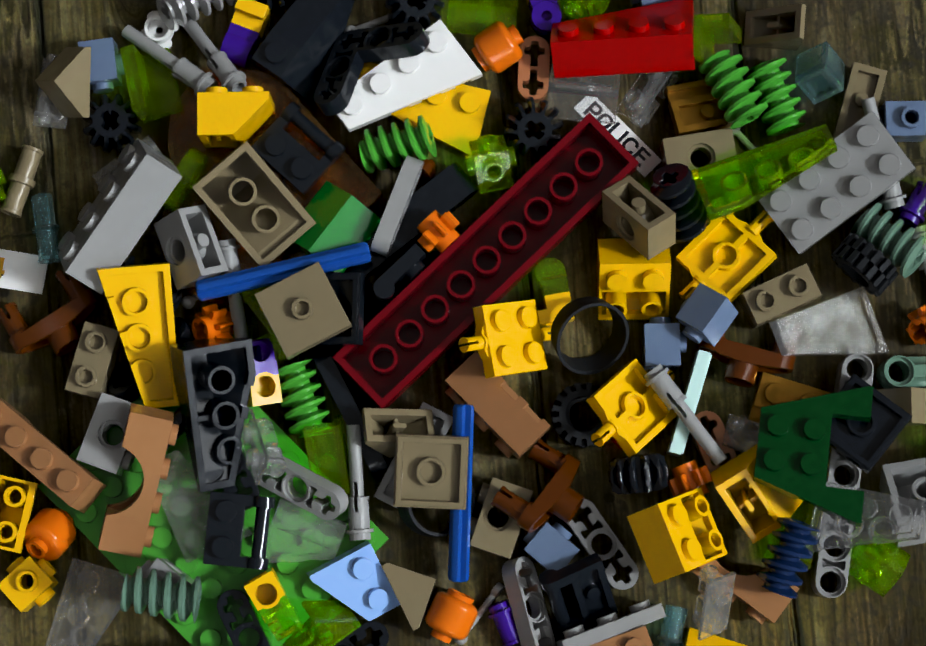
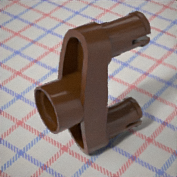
M60 269L55 274V277L70 299L64 306L28 327L15 302L4 305L7 312L0 308V321L10 336L8 341L15 353L26 354L50 345L56 356H63L77 349L81 335L77 327L91 316L100 304V300L94 290L70 275L69 280L68 276Z
M779 321L773 350L770 351L727 340L725 333L715 347L702 340L700 344H697V349L710 352L713 359L727 364L723 377L726 382L750 388L754 387L758 372L769 374H788L793 372L796 360L793 354L801 327L792 323L788 336H786L789 322Z
M539 439L530 451L528 458L552 472L554 476L535 502L531 501L529 503L509 491L505 486H502L491 503L493 507L500 509L516 520L517 525L529 533L537 530L552 515L557 516L568 524L579 510L585 498L570 488L581 461L570 454L565 455Z

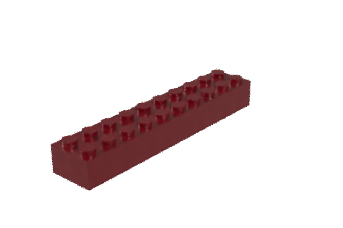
M588 113L363 328V345H345L333 356L334 361L379 408H388L476 324L473 312L474 307L497 304L602 204V191L625 177L631 176L637 170L639 162L591 113Z

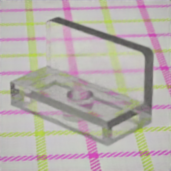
M552 64L547 110L557 107L559 113L554 119L581 121L588 113H591L602 124H615L621 74L554 78Z

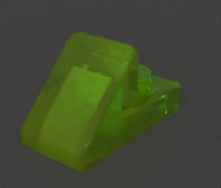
M339 600L303 601L301 604L310 616V619L297 628L285 642L288 646H334L362 625L352 610Z

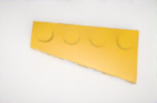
M372 62L364 63L358 79L379 64ZM460 84L455 89L429 97L417 105L408 106L391 113L390 116L404 122V119L409 118L412 125L416 127L418 116L422 115L427 124L430 125L436 141L462 152L463 155L475 160L491 91Z
M170 263L96 268L143 405L153 408L179 406L170 353V345L176 344Z

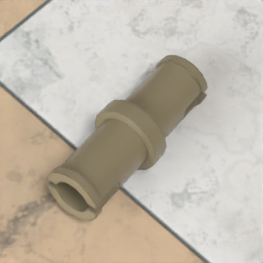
M22 145V151L14 173H10L7 180L10 184L3 205L0 208L2 213L16 218L22 217V211L29 192L35 188L36 181H34V177L41 157L44 154L42 150L29 145Z

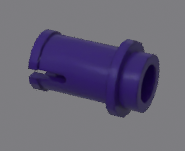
M923 181L916 183V187L907 203L898 210L900 213L898 219H902L904 224L909 227L916 228L918 224H923L925 221L923 215L926 212V183L924 184Z
M508 599L489 606L490 614L488 618H493L503 646H512L519 643L520 640Z

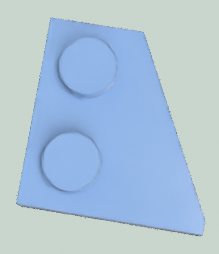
M368 540L307 572L312 582L368 621L400 605Z

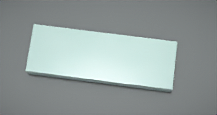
M700 349L695 354L684 395L687 397L684 401L694 414L712 358L710 352ZM678 415L666 454L676 457L683 455L690 432Z

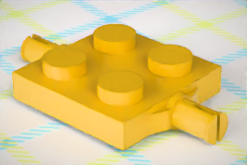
M725 208L700 235L695 237L676 256L677 261L690 272L693 279L678 293L680 297L686 300L691 296L699 283H702L726 296L732 303L777 258L776 253L763 242L760 233L774 221L771 216L763 210L748 224L737 219Z
M535 299L481 305L473 308L476 323L475 336L460 338L458 345L470 344L459 347L463 353L478 350L483 362L486 379L548 369L543 342L551 341V334L548 333H551L552 326L540 328Z
M637 358L624 365L586 400L603 424L601 428L591 435V440L598 439L594 444L602 447L606 441L613 437L628 457L637 454L677 416L673 409L667 410L666 405L650 385L648 387L645 385L647 381L643 376L647 372ZM674 373L669 375L672 380L675 379Z

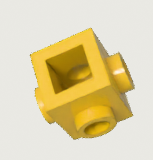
M23 556L17 558L6 569L9 575L0 582V590L20 612H28L35 604L42 607L56 594L53 588L59 583L53 576L57 571L52 564L44 558L38 560L32 556H28L26 559ZM32 576L34 582L30 587L28 580Z

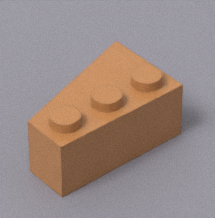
M476 351L445 380V384L449 387L445 391L446 395L455 404L464 403L474 406V424L483 433L489 429L498 438L494 445L508 459L514 455L519 460L551 427L544 418L541 420L529 407L528 402L521 396L519 397L502 377L485 378L483 362Z

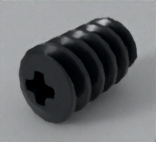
M678 163L664 165L657 169L653 174L654 182L650 187V193L676 213V243L692 240L706 229L708 223L707 214L704 211L699 192L696 190L695 181L692 179V172L688 166Z

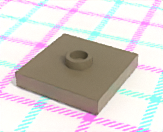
M319 261L254 294L288 360L353 327Z
M397 433L393 507L466 510L469 436Z

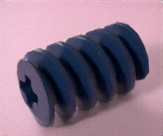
M778 517L776 521L785 527L784 531H772V535L780 541L779 545L767 544L766 548L774 554V558H762L761 562L769 568V571H757L756 575L764 581V584L761 586L785 597L797 599L798 593L790 586H801L803 580L795 572L808 571V566L800 559H811L813 557V552L806 545H817L819 540L811 531L822 530L793 518Z

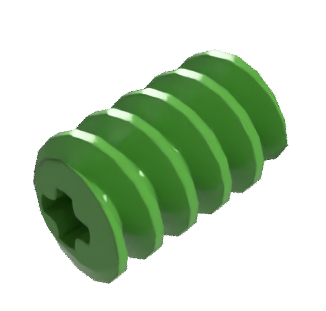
M723 50L704 60L698 69L701 74L706 75L705 83L713 87L711 94L714 98L719 99L717 103L718 108L726 111L724 119L726 122L732 123L730 129H737L757 119L768 108V104L766 102L755 103L762 95L760 90L749 92L748 89L756 81L754 78L743 80L742 77L749 71L748 66L736 67L743 59L742 55L736 54L731 56L729 54L730 50Z
M786 57L765 61L750 68L748 71L752 73L747 79L754 78L756 81L754 85H757L752 92L760 90L762 93L759 97L762 99L757 104L765 102L768 104V108L765 110L767 112L761 117V121L764 124H772L766 130V134L769 137L782 135L806 124L800 123L798 120L807 113L806 110L794 109V106L802 100L801 96H789V93L797 87L796 83H784V80L792 72L791 70L780 71L779 69L787 61Z
M422 115L418 116L416 127L412 125L409 118L404 119V130H400L396 122H392L389 134L380 125L377 127V137H373L369 129H364V140L359 141L360 158L368 174L374 172L375 165L381 171L387 169L389 162L393 167H398L401 165L402 158L405 160L407 155L415 158L416 154L418 159L425 160L430 152L432 156L437 157L436 143L431 127Z
M313 359L296 362L278 369L279 379L284 381L280 384L281 393L288 394V396L282 399L283 402H280L282 407L292 408L284 417L286 421H296L288 430L290 434L301 435L299 438L321 433L334 427L333 423L322 422V419L330 414V411L318 409V405L326 400L325 396H314L313 393L322 386L321 383L309 381L317 373V369H306L305 365Z

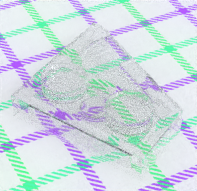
M281 498L268 530L266 558L269 559V563L335 559L348 523L338 519L323 520L290 501Z

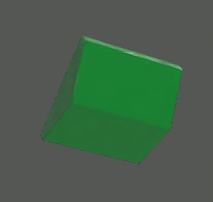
M326 181L305 207V210L314 219L316 224L293 244L309 255L361 242H368L377 230L381 219L354 196ZM347 268L335 270V271H332V272H333V273H344V271H345Z

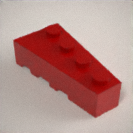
M672 0L553 23L550 47L554 78L695 70L696 28L693 0Z

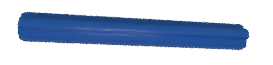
M367 242L352 244L198 280L195 284L196 293L200 301L215 299L274 285L318 261L324 273L369 263L371 261V254Z
M456 404L453 406L452 436H469L466 510L450 509L448 579L452 582H467L469 580L474 406L470 404Z

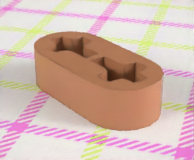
M534 35L525 38V42L520 45L523 57L518 61L517 91L520 98L526 103L528 97H533L534 102L539 103L542 98L547 96L549 88L550 47L544 38ZM535 44L538 45L539 51L544 52V55L538 56L537 66H530L531 56L525 54L524 51H529L531 45ZM530 73H537V85L543 86V89H537L536 95H529V89L523 88V85L529 84Z
M702 411L695 415L700 422V418L705 417L707 422L714 421L716 427L711 430L715 442L724 454H728L730 460L735 458V450L721 418L712 411ZM691 434L704 466H708L710 473L719 468V465L713 466L711 464L710 457Z

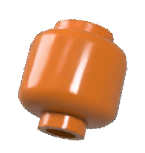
M496 21L474 36L475 47L471 51L486 72L492 70L495 73H502L523 57L520 45L525 40L514 24L507 27L503 22Z
M59 508L41 509L26 527L24 545L28 553L36 559L44 558L46 561L57 560L62 556L76 537V529L72 517L66 511Z
M450 587L447 592H437L425 615V622L433 628L430 635L450 644L452 638L457 640L465 639L478 614L476 607L473 605L474 599Z

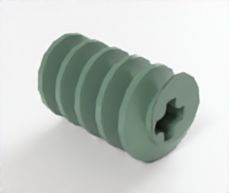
M878 202L859 217L850 233H855L859 237L865 238L867 243H872L874 248L880 250L884 254L883 256L888 258L896 269L900 268L901 276L904 278L909 277L926 258V250L923 249L926 238L921 236L913 241L912 237L915 229L912 227L902 233L901 229L904 221L899 219L894 224H891L893 212L890 210L880 216L879 212L882 204Z
M137 566L132 576L128 573L125 576L120 609L127 612L133 603L135 613L142 614L148 605L150 616L156 617L163 607L165 619H171L177 610L178 618L182 622H186L192 612L195 624L202 595L201 578L196 576L192 585L189 586L187 585L186 574H181L177 583H173L171 572L167 571L162 581H159L156 569H152L148 577L143 578L142 567Z

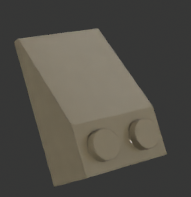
M247 141L242 142L191 186L259 266L269 264L316 224L314 219Z

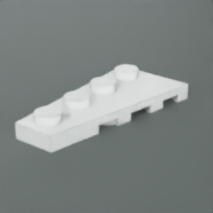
M439 19L425 30L430 38V43L422 53L412 57L384 60L358 79L348 106L337 114V117L346 129L352 132L386 118L398 110L417 105L429 97L455 89L460 84L481 78L483 73L441 19Z

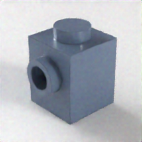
M113 37L78 42V47H91L90 90H93V93H109L114 91V87L123 86L121 75L127 74L125 56L118 53V45Z
M926 100L885 101L879 108L880 121L896 142H923L926 139Z
M699 283L691 296L682 303L676 318L684 327L682 333L687 338L697 344H700L703 340L715 347L739 312L726 296Z
M671 317L649 318L650 323L643 324L641 327L643 368L653 369L661 364L663 368L678 369L681 366V353H686L687 338L680 332V323H671Z
M546 522L542 528L539 527L532 533L528 532L522 539L527 543L523 551L546 570H559L567 566L580 549L569 541L573 535L558 522H555L553 526Z

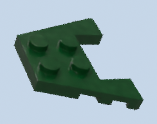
M867 386L761 407L753 481L793 499L803 500L816 506L818 510L824 513L834 514L847 520V523L860 527L862 523L864 491L826 486L832 418L870 422L874 387Z

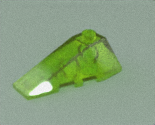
M823 124L692 170V177L695 181L696 190L699 193L708 223L744 211L838 151L827 125Z

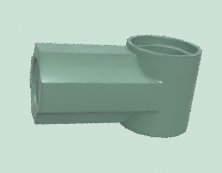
M897 355L884 360L876 370L878 383L885 389L926 387V356L906 357ZM891 364H896L901 368L903 376L900 382L894 381L889 376L888 371Z

